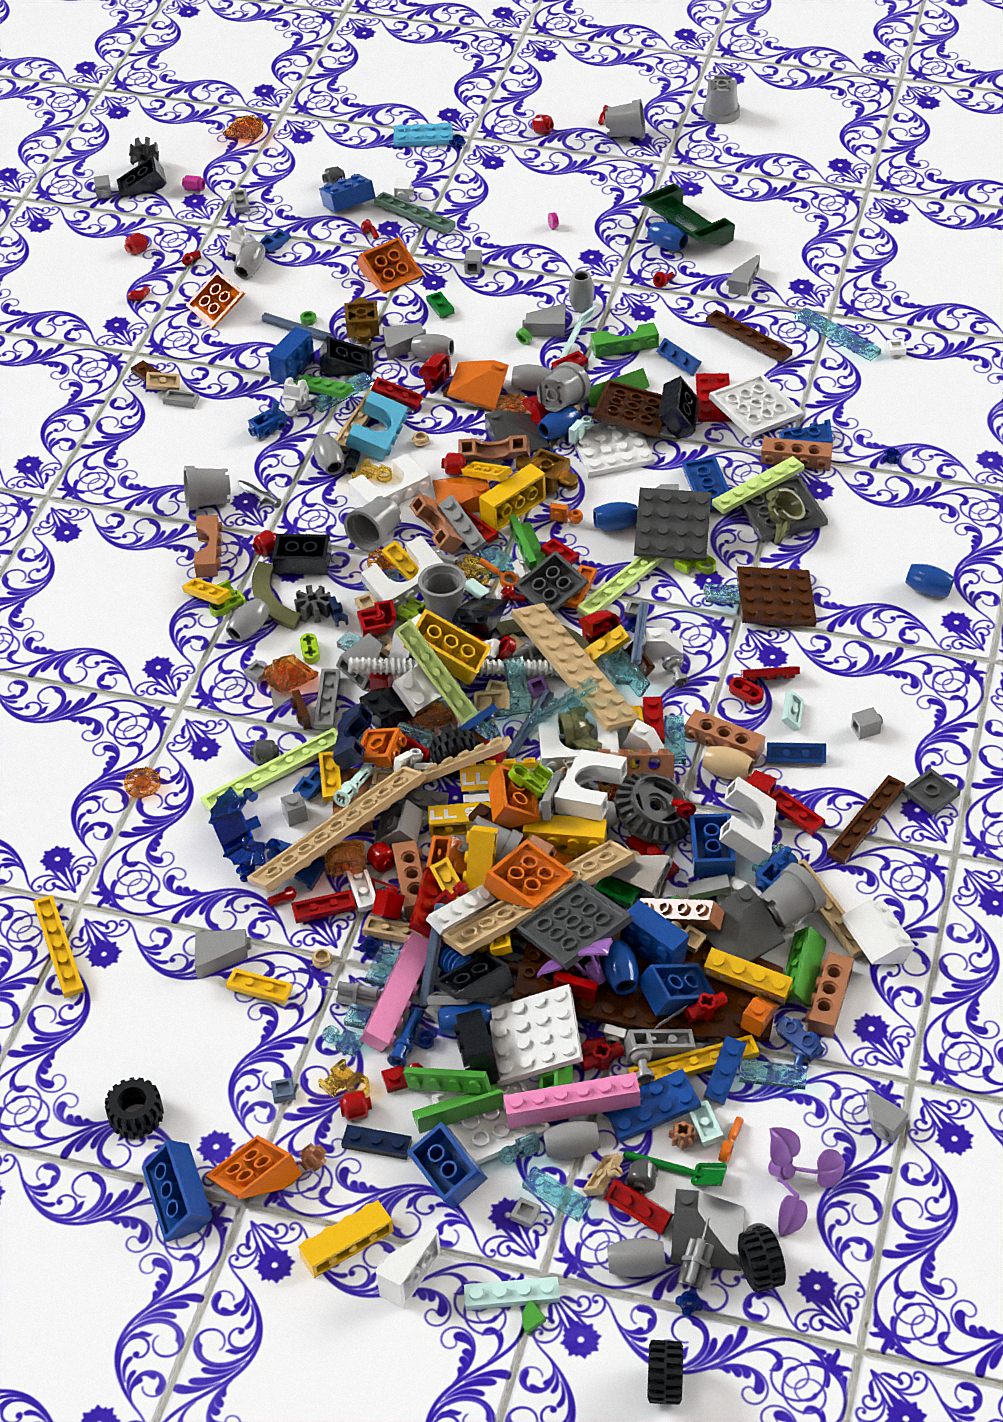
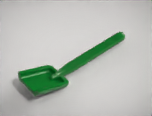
M631 1151L623 1153V1157L626 1160L634 1162L642 1158L648 1159L658 1169L692 1176L691 1184L694 1186H722L727 1171L726 1163H698L695 1170L686 1166Z

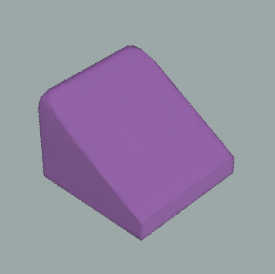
M543 675L524 683V687L532 699L540 697L546 689H549Z

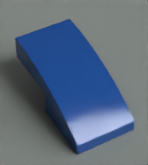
M278 228L271 236L266 234L259 242L264 245L266 251L270 252L288 242L291 236L289 233Z
M316 766L308 777L303 776L292 790L293 793L299 791L301 796L307 800H311L322 791L320 768Z

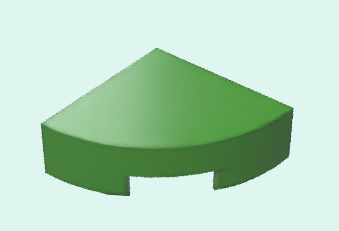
M532 1301L525 1306L522 1314L523 1328L527 1335L546 1322V1317Z

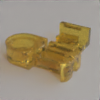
M369 458L359 465L357 473H351L352 479L363 474L367 479L373 477L374 480L381 483L390 482L393 478L391 468L383 464L379 467L370 463ZM383 473L389 474L387 476H380Z
M466 554L462 564L458 562L456 566L463 570L466 578H474L483 586L487 585L490 581L489 571L476 566L480 565L478 562L482 557ZM478 575H486L484 579L477 578Z
M341 1059L330 1069L331 1074L325 1080L321 1078L318 1080L319 1087L332 1098L337 1094L336 1091L338 1089L344 1088V1084L348 1092L363 1091L365 1096L370 1092L369 1079L360 1071L355 1074L346 1066L345 1059ZM357 1083H364L366 1085L362 1090L354 1088Z

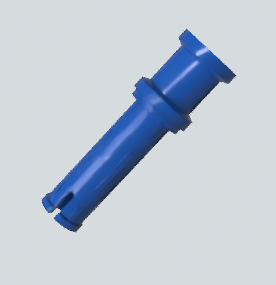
M412 1008L410 1010L402 1033L393 1044V1052L387 1058L391 1066L397 1067L402 1065L403 1068L406 1066L407 1055L413 1049L412 1040L424 1015L421 1009Z

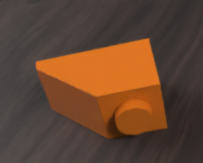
M762 995L754 997L743 1012L740 1028L760 1037L780 1005Z

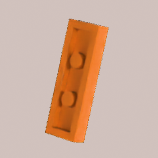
M580 564L577 571L589 583L562 606L577 609V606L584 601L597 576V568Z

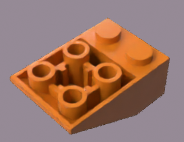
M432 835L426 869H430V866L448 857L459 879L462 881L463 873L467 871V863H464L465 855L459 852L458 849L463 841L450 836Z

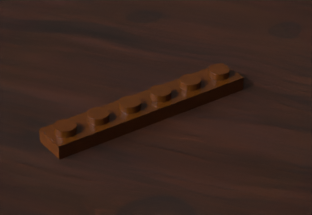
M717 309L706 317L708 324L780 362L785 361L792 355L793 349Z
M888 775L827 850V857L845 865L903 792L906 783Z

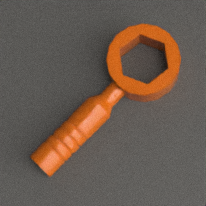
M481 558L478 564L494 575L501 577L500 584L503 588L507 585L515 586L519 581L514 572L505 571L502 573L484 558ZM504 578H511L514 582L508 583Z
M735 1118L728 1135V1140H724L721 1146L719 1162L729 1163L734 1141H736L744 1122L743 1118Z

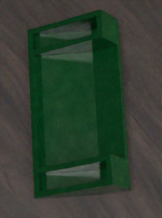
M675 183L639 197L640 202L700 243L722 246L734 240V223L726 218L711 223L683 204L684 189Z

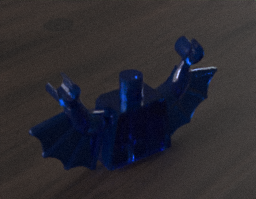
M229 787L223 795L217 796L216 804L209 810L211 817L208 823L214 827L224 850V858L230 859L233 865H245L248 869L253 866H263L266 864L264 851L269 849L273 854H278L280 849L277 846L281 844L275 838L268 840L267 843L254 841L251 831L261 827L257 815L246 820L241 810L246 805L247 800L250 802L256 801L258 794L255 791L253 792L251 788H245L243 791L244 796L239 797L233 788Z

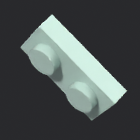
M789 690L785 693L782 721L785 725L796 731L801 726L804 700L793 690Z
M708 1100L700 1102L701 1108L688 1113L703 1147L724 1140L723 1132Z

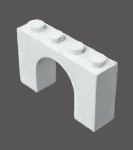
M404 454L392 460L393 474L401 481L399 485L391 488H380L373 485L362 474L348 481L349 494L362 507L378 496H383L382 498L386 499L390 498L396 504H399L430 489L429 475L410 456Z
M421 535L406 544L408 556L419 568L417 575L407 582L392 581L377 564L361 572L362 582L378 602L392 599L396 609L401 603L410 600L415 594L420 592L418 577L425 568L433 564L443 563Z
M596 720L597 741L602 743V749L618 752L617 729L606 732ZM558 722L538 724L541 764L550 767L552 771L559 770L562 767H566L562 761L564 759L567 766L571 768L574 757H577L581 750L567 748L561 743ZM597 748L596 750H588V751L599 752V748Z
M581 749L578 756L574 757L572 767L568 768L565 779L561 780L558 791L554 793L555 813L602 821L608 810L607 793L584 789L580 786L591 781H602L620 785L627 775V757Z
M737 777L726 788L724 801L745 814L754 828L732 816L721 827L719 841L759 865L764 860H768L772 854L777 801L740 777Z

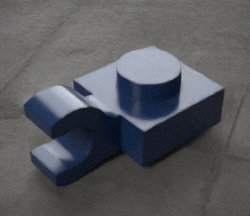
M335 596L328 597L330 613L335 626L339 627L340 621H344L348 625V616L343 613L341 602L338 603Z

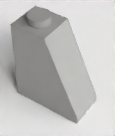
M566 304L526 313V320H523L522 328L528 330L532 336L565 337Z
M421 323L383 327L384 344L388 360L411 351L412 339L426 334V329L422 328Z
M368 633L340 655L336 667L364 690L369 682L370 674H367V672L361 674V672L349 674L348 659L350 657L353 659L356 657L359 659L362 657L365 659L368 657L370 659H378L382 644Z
M668 855L635 856L636 860L610 875L614 879L640 889V893L656 899L673 862Z
M246 929L195 933L194 966L197 979L204 978L248 958V950L252 948L251 937H247Z

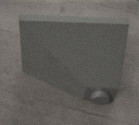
M504 410L485 414V430L492 442L505 440L513 435H527L530 441V454L537 452L540 448L550 449L549 442L540 435L538 425L531 420L530 414Z
M555 550L517 582L515 587L533 605L544 603L554 613L584 588L589 581Z
M749 884L732 893L719 905L725 911L720 930L698 929L707 935L706 940L713 948L749 962L756 960L785 942V938L763 901Z
M676 1189L670 1265L682 1266L681 1258L686 1253L689 1239H702L709 1217L710 1220L704 1240H706V1243L714 1245L709 1263L711 1268L741 1271L738 1237L740 1233H743L744 1207L701 1191Z

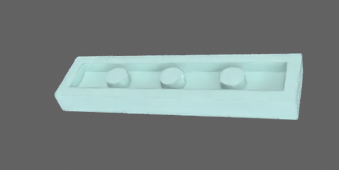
M558 1277L464 1285L466 1310L525 1306L530 1301L535 1305L560 1303Z

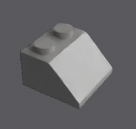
M406 799L384 812L380 816L374 844L384 842L392 849V844L412 840H416L417 843L420 828L423 824L424 811Z

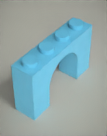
M370 391L361 413L379 420L386 426L387 430L373 431L354 423L345 445L383 461L385 456L390 455L392 450L390 445L395 444L398 437L396 434H400L403 425L401 423L405 424L408 407Z

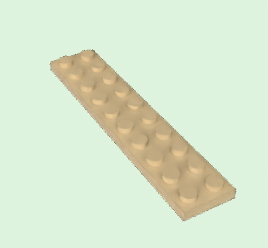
M544 603L512 610V618L606 732L634 725L636 720L640 719Z
M402 766L247 877L249 883L268 893L275 891L281 883L293 878L295 873L302 868L310 866L313 860L325 855L327 850L333 846L342 843L345 837L357 832L359 827L365 823L371 822L377 814L388 810L391 804L403 799L411 790L420 787L421 783L427 779L425 774L421 771Z
M610 839L564 865L575 873L574 876L535 910L501 900L442 933V940L463 956L472 954L476 949L491 943L492 940L501 935L507 934L518 923L579 879L592 886L595 882L610 876L613 872L626 867L629 863L636 860L635 855L630 850Z

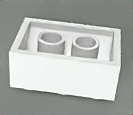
M868 900L843 914L840 918L871 964H903L915 948L910 936L901 927L898 919L894 917L884 901Z

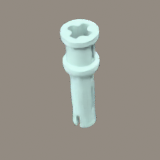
M366 763L350 781L344 782L341 789L334 793L333 799L337 805L347 806L350 803V799L358 794L360 786L374 772L370 764Z

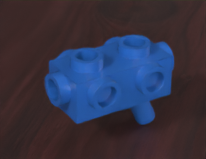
M273 401L271 409L248 420V431L252 437L266 438L273 431L284 429L285 425H287V415L283 410L279 409L280 402Z
M785 846L784 849L781 848L778 853H773L768 863L764 867L760 866L757 869L755 883L757 889L762 893L780 877L781 872L790 863L798 864V859L791 853L792 849L789 846Z
M783 1016L777 1022V1035L792 1046L791 1051L796 1055L794 1068L802 1069L805 1058L812 1062L815 1057L819 1058L825 1051V1048L821 1045L820 1037L812 1031L810 1033L803 1029L804 1025L797 1019L793 1018L791 1020L789 1017Z

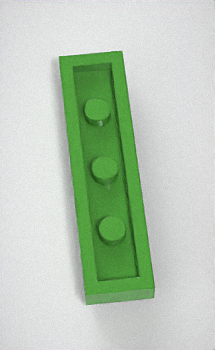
M308 374L302 375L300 379L294 382L297 385L298 381L306 380L309 391L344 399L354 391L353 385Z
M406 1067L403 1072L408 1088L413 1090L486 1094L491 1090L486 1071Z

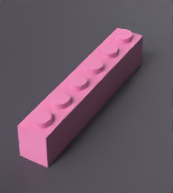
M412 932L407 938L359 1039L361 1042L380 1052L386 1046L390 1047L394 1042L396 1035L393 1033L395 1029L398 1030L404 1020L401 1015L409 1009L411 1005L409 998L414 996L418 990L419 985L416 984L418 979L421 980L423 978L429 940L415 932Z
M636 1072L503 1095L509 1129L641 1106Z

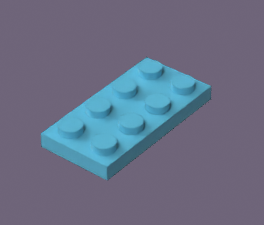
M452 123L395 125L394 147L453 145Z

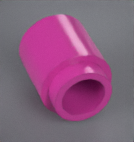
M186 175L182 179V186L185 190L200 192L205 189V179L201 178V176Z

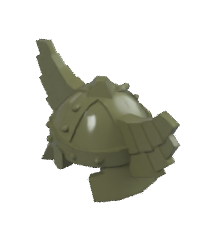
M774 488V490H770L769 494H766V500H769L767 515H769L771 521L776 523V534L773 541L775 545L781 543L783 538L786 537L790 524L802 519L805 515V506L802 500L794 491L788 488Z
M585 706L573 708L571 711H567V714L558 712L560 735H565L567 748L572 749L576 747L579 750L602 749V743L590 736L595 726L585 718L588 712Z

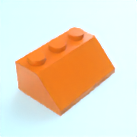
M499 764L488 779L493 823L514 828L539 821L538 799H535L537 796L524 786L520 787L514 783L508 776L511 768Z

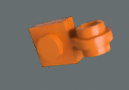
M551 503L550 505L551 521L567 523L569 519L571 523L579 524L583 520V514L578 509L569 511L568 505Z

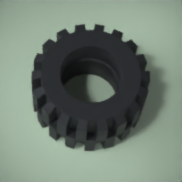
M461 728L449 729V731H444L440 736L437 735L435 737V740L431 742L429 747V753L432 762L438 765L447 757L452 756L455 758L464 750H474L479 744L472 731H468V729L461 730ZM460 770L442 777L458 779L460 777Z
M131 1077L128 1081L124 1079L120 1081L121 1084L112 1086L113 1091L109 1090L107 1093L108 1098H105V1110L109 1124L116 1134L120 1133L121 1137L124 1138L129 1136L130 1139H135V1136L142 1138L144 1137L143 1134L147 1133L149 1135L153 1132V1128L157 1129L159 1127V1122H162L164 1109L160 1093L155 1084L152 1085V1082L149 1080L144 1081V1078L139 1077L138 1080H135L134 1077ZM132 1105H143V1107L136 1111H125L128 1107Z
M763 1227L740 1233L738 1237L739 1258L745 1278L752 1290L757 1293L783 1286L786 1280L785 1262L779 1242L773 1231L769 1227Z
M651 1340L649 1344L647 1399L649 1403L679 1405L682 1401L683 1344L681 1341Z

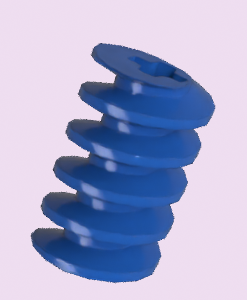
M444 944L440 948L438 967L444 972L449 973L472 958L469 955L463 956L448 944Z

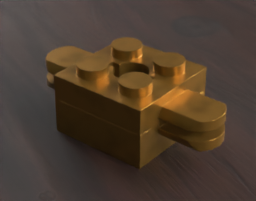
M358 297L353 302L344 303L347 338H356L358 344L364 345L370 343L371 337L380 336L377 300L368 301L367 298Z
M540 448L532 458L525 455H520L516 458L517 471L531 463L545 473L546 493L553 495L559 487L570 491L578 487V475L570 472V459Z

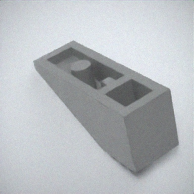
M756 255L733 270L731 277L728 276L727 278L728 293L748 295L759 271L760 255Z
M692 1029L628 1030L623 1044L627 1063H633L628 1059V1052L638 1046H648L653 1049L654 1055L649 1062L692 1051L696 1048Z

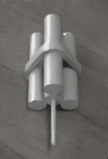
M534 643L524 644L506 658L507 661L509 659H512V661H515V659H518V661L524 659V661L527 659L530 661L546 660Z
M339 981L337 989L318 985L320 988L338 991L336 1003L351 1005L355 1009L361 1007L373 1010L381 994V990H378V988L364 986L359 982L353 984Z
M709 1217L702 1239H689L686 1253L681 1258L683 1263L677 1280L678 1283L687 1284L702 1290L707 1270L711 1268L709 1263L714 1249V1245L708 1244L704 1240L710 1220Z

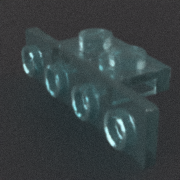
M623 646L610 655L601 654L598 661L615 684L629 685L638 697L644 695L650 686V682L639 667L631 663V657Z

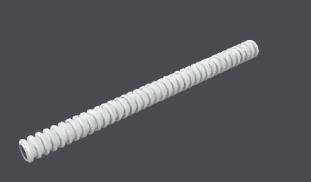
M350 657L348 659L349 674L353 672L355 674L359 672L364 674L367 672V674L379 673L382 675V673H385V675H388V673H391V675H394V673H397V675H400V673H403L404 675L411 669L419 666L417 661L412 660V658H409V660H406V658H403V660H400V658H397V660L385 658L383 660L382 658L370 659L368 657L365 659L362 657L359 659L356 657L353 659ZM486 659L478 672L480 676L483 674L486 676L489 674L491 676L495 674L497 676L501 674L503 676H506V674H509V676H512V674L518 676V674L520 676H524V674L526 676H530V674L532 676L536 674L538 676L542 674L544 676H559L547 660L543 662L542 660L530 661L529 659L526 661L524 659L520 661L518 659H515V661H512V659H509V661L503 659V661L497 659V661L495 659H491V661Z

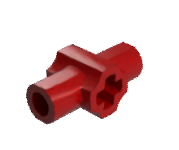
M705 992L699 995L696 1004L684 1010L685 1017L689 1022L697 1019L709 1021L713 1019L715 1010L728 1005V999L723 992L715 995Z
M599 1042L594 1045L592 1053L583 1056V1061L579 1062L584 1072L592 1068L605 1071L609 1069L613 1059L624 1055V1049L620 1042L612 1045Z

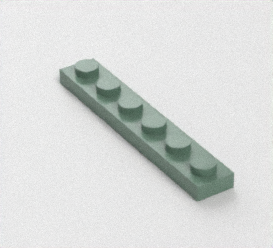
M382 192L374 199L375 205L447 234L456 227L455 221L388 193Z

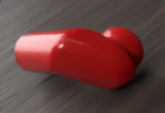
M200 251L186 253L182 258V263L188 266L193 260L201 258Z
M144 286L141 290H132L128 293L127 297L130 301H142L149 294L150 288Z
M288 886L283 892L268 897V904L270 907L281 903L293 901L296 898L297 892L294 887Z
M606 1037L586 1039L581 1045L582 1056L592 1053L594 1045L599 1042L607 1044Z

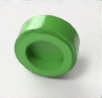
M312 311L303 312L300 315L301 323L303 325H313L317 321L316 314Z
M520 328L516 332V338L520 343L527 345L532 340V335L528 330Z

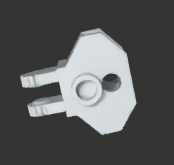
M239 222L236 224V228L231 229V236L228 238L225 249L226 256L234 257L236 255L237 257L240 250L246 244L255 241L254 237L246 233L243 223Z
M291 377L285 380L282 398L285 401L284 410L290 418L295 417L298 409L303 408V405L308 402L309 387L306 380L298 381L297 385Z

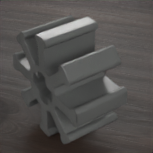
M139 137L135 138L134 145L130 144L129 156L132 165L137 162L139 165L152 156L159 161L158 144L154 142V144L150 145L149 137H145L144 144L141 143Z
M312 585L306 586V593L298 590L296 592L297 599H294L296 612L301 613L302 621L307 623L308 619L314 616V622L319 623L321 622L320 614L329 618L331 614L328 597H331L330 592L325 593V588L321 585L315 592L312 590Z

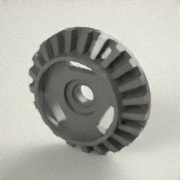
M642 772L640 775L634 773L631 777L628 776L621 782L614 797L616 813L622 824L633 835L649 843L666 845L679 841L689 831L690 817L682 818L676 813L677 807L672 806L673 799H683L690 802L685 797V792L675 782L657 773L649 775L648 772ZM650 804H655L659 810H653ZM670 816H675L677 818L673 821H664Z

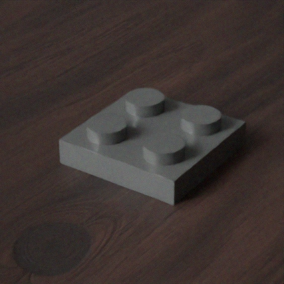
M932 768L903 789V794L932 816L960 796L961 792L960 789Z

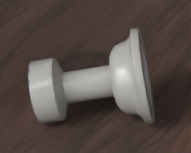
M672 655L662 663L665 670L674 673L673 683L676 687H682L689 681L687 675L680 670L684 662L682 655Z
M638 1046L628 1052V1059L639 1066V1071L636 1073L639 1084H648L654 1080V1073L647 1066L654 1053L653 1049L648 1046Z

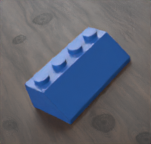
M167 1140L142 1166V1170L164 1241L169 1242L200 1231L213 1216L189 1144Z

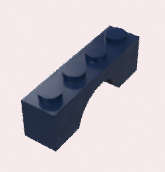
M361 702L343 712L332 758L335 764L344 771L362 762L364 758L365 748L357 740L370 727L372 715Z

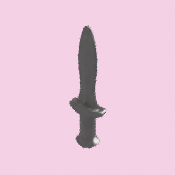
M238 480V484L244 490L260 498L259 502L261 504L267 501L274 508L281 506V499L272 497L270 489L265 492L251 483Z

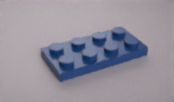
M716 457L682 462V469L691 491L711 492L710 511L717 510L712 505V500L729 491V488Z
M682 1068L639 1087L641 1106L605 1113L621 1143L701 1108V1103Z

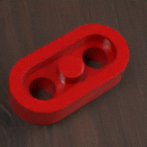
M505 636L500 641L499 653L495 661L497 659L503 661V659H506L515 652V639Z
M742 677L732 678L729 682V691L734 696L752 705L760 704L763 701L764 691L754 683Z

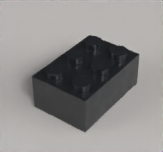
M679 376L664 383L659 414L661 422L666 424L670 433L674 434L677 439L695 432L699 405L697 395L684 379Z
M276 534L272 555L274 574L328 575L332 552L330 535Z
M481 1008L456 1014L457 1024H453L456 1037H460L457 1038V1045L460 1054H462L461 1058L465 1070L486 1071L490 1085L497 1084V1081L500 1080L498 1068Z

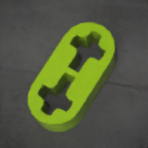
M306 633L300 638L303 661L306 664H315L320 659L317 638L312 633Z

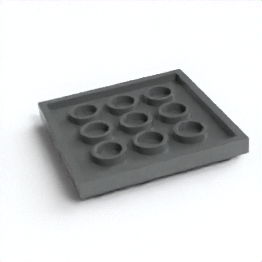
M800 475L791 477L740 505L761 542L775 539L776 523L771 521L769 515H767L769 500H766V494H769L770 490H774V488H788L794 491L805 506L804 517L790 524V529L786 536L828 525L826 515Z
M640 487L634 556L706 561L711 492Z
M579 879L515 927L519 934L564 969L568 970L585 957L578 955L582 948L590 946L595 941L611 938L630 924L633 919L631 914L585 881Z

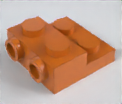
M399 727L366 729L360 742L365 748L364 758L360 763H374L376 768L393 767L394 758L400 755L401 748L405 747L407 742Z

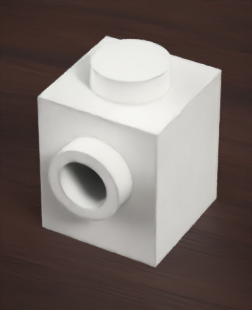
M396 178L394 196L410 202L411 196L414 195V186H412L411 178Z

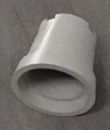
M716 75L714 79L711 80L710 78L708 80L706 102L703 105L702 115L707 121L715 124H728L740 117L737 80L735 78L732 80L729 75Z
M641 99L633 100L632 103L606 108V128L610 131L607 132L608 138H645V117Z
M563 362L554 368L550 375L538 386V400L546 406L547 410L552 412L560 411L567 406L577 405L585 401L589 396L591 389L589 376L580 365L573 362Z
M184 466L183 483L187 511L198 510V507L230 503V499H227V495H231L229 475H225V472L228 471L227 468L215 469Z
M378 496L365 506L358 507L346 515L344 520L345 532L356 547L367 552L378 550L385 543L387 536L400 524L401 511L392 499Z
M433 564L425 568L418 577L420 593L424 597L427 610L451 623L457 609L462 606L466 576L461 568L453 564Z
M479 815L476 816L468 830L470 831L474 825L498 828L495 865L518 847L523 833L512 829V831ZM466 835L458 849L464 855L469 849V843H466Z
M790 863L781 872L780 877L759 895L780 931H784L809 913H815L826 905L825 894L817 880L809 871L797 863Z

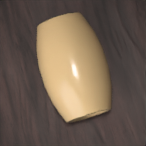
M710 746L704 753L702 767L720 778L735 780L737 777L746 780L748 776L752 775L754 759L734 748Z

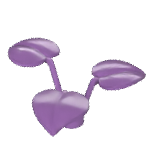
M612 938L595 941L578 952L579 956L590 955L591 961L585 964L586 969H583L578 963L574 964L582 976L587 975L588 979L597 982L598 985L607 980L599 955L608 956L609 948L613 942ZM551 959L541 967L537 978L543 974L558 971L563 967Z
M772 1127L769 1128L771 1161L768 1165V1171L772 1176L778 1177V1182L782 1183L793 1194V1196L787 1195L783 1199L779 1209V1236H786L803 1227L807 1219L808 1210L807 1204L799 1200V1194L785 1180L792 1178L795 1175V1171L818 1174V1185L824 1188H831L841 1180L845 1163L838 1151L826 1149L818 1157V1169L793 1166V1157L797 1156L801 1149L799 1136L790 1129Z

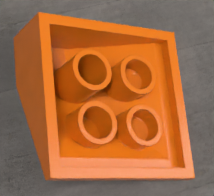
M400 237L361 253L356 262L363 275L383 294L423 276L422 271Z
M217 270L186 306L214 329L245 293Z
M495 360L458 362L447 396L495 411L509 365Z
M460 476L432 480L437 504L452 494L459 505L471 513L480 512L479 497L490 490L487 479Z
M526 839L487 872L484 888L499 900L535 910L568 882L575 873Z
M256 1135L207 1173L205 1177L236 1198L244 1199L285 1189L292 1185L302 1174L292 1154Z

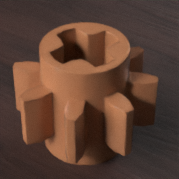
M683 1120V1122L678 1124L673 1123V1130H669V1138L672 1139V1146L676 1145L683 1150L687 1147H693V1141L697 1140V1133L694 1132V1125H689Z
M310 1143L299 1153L301 1156L299 1164L305 1171L312 1169L315 1172L326 1163L327 1160L324 1158V1154L327 1151L321 1144L314 1146Z

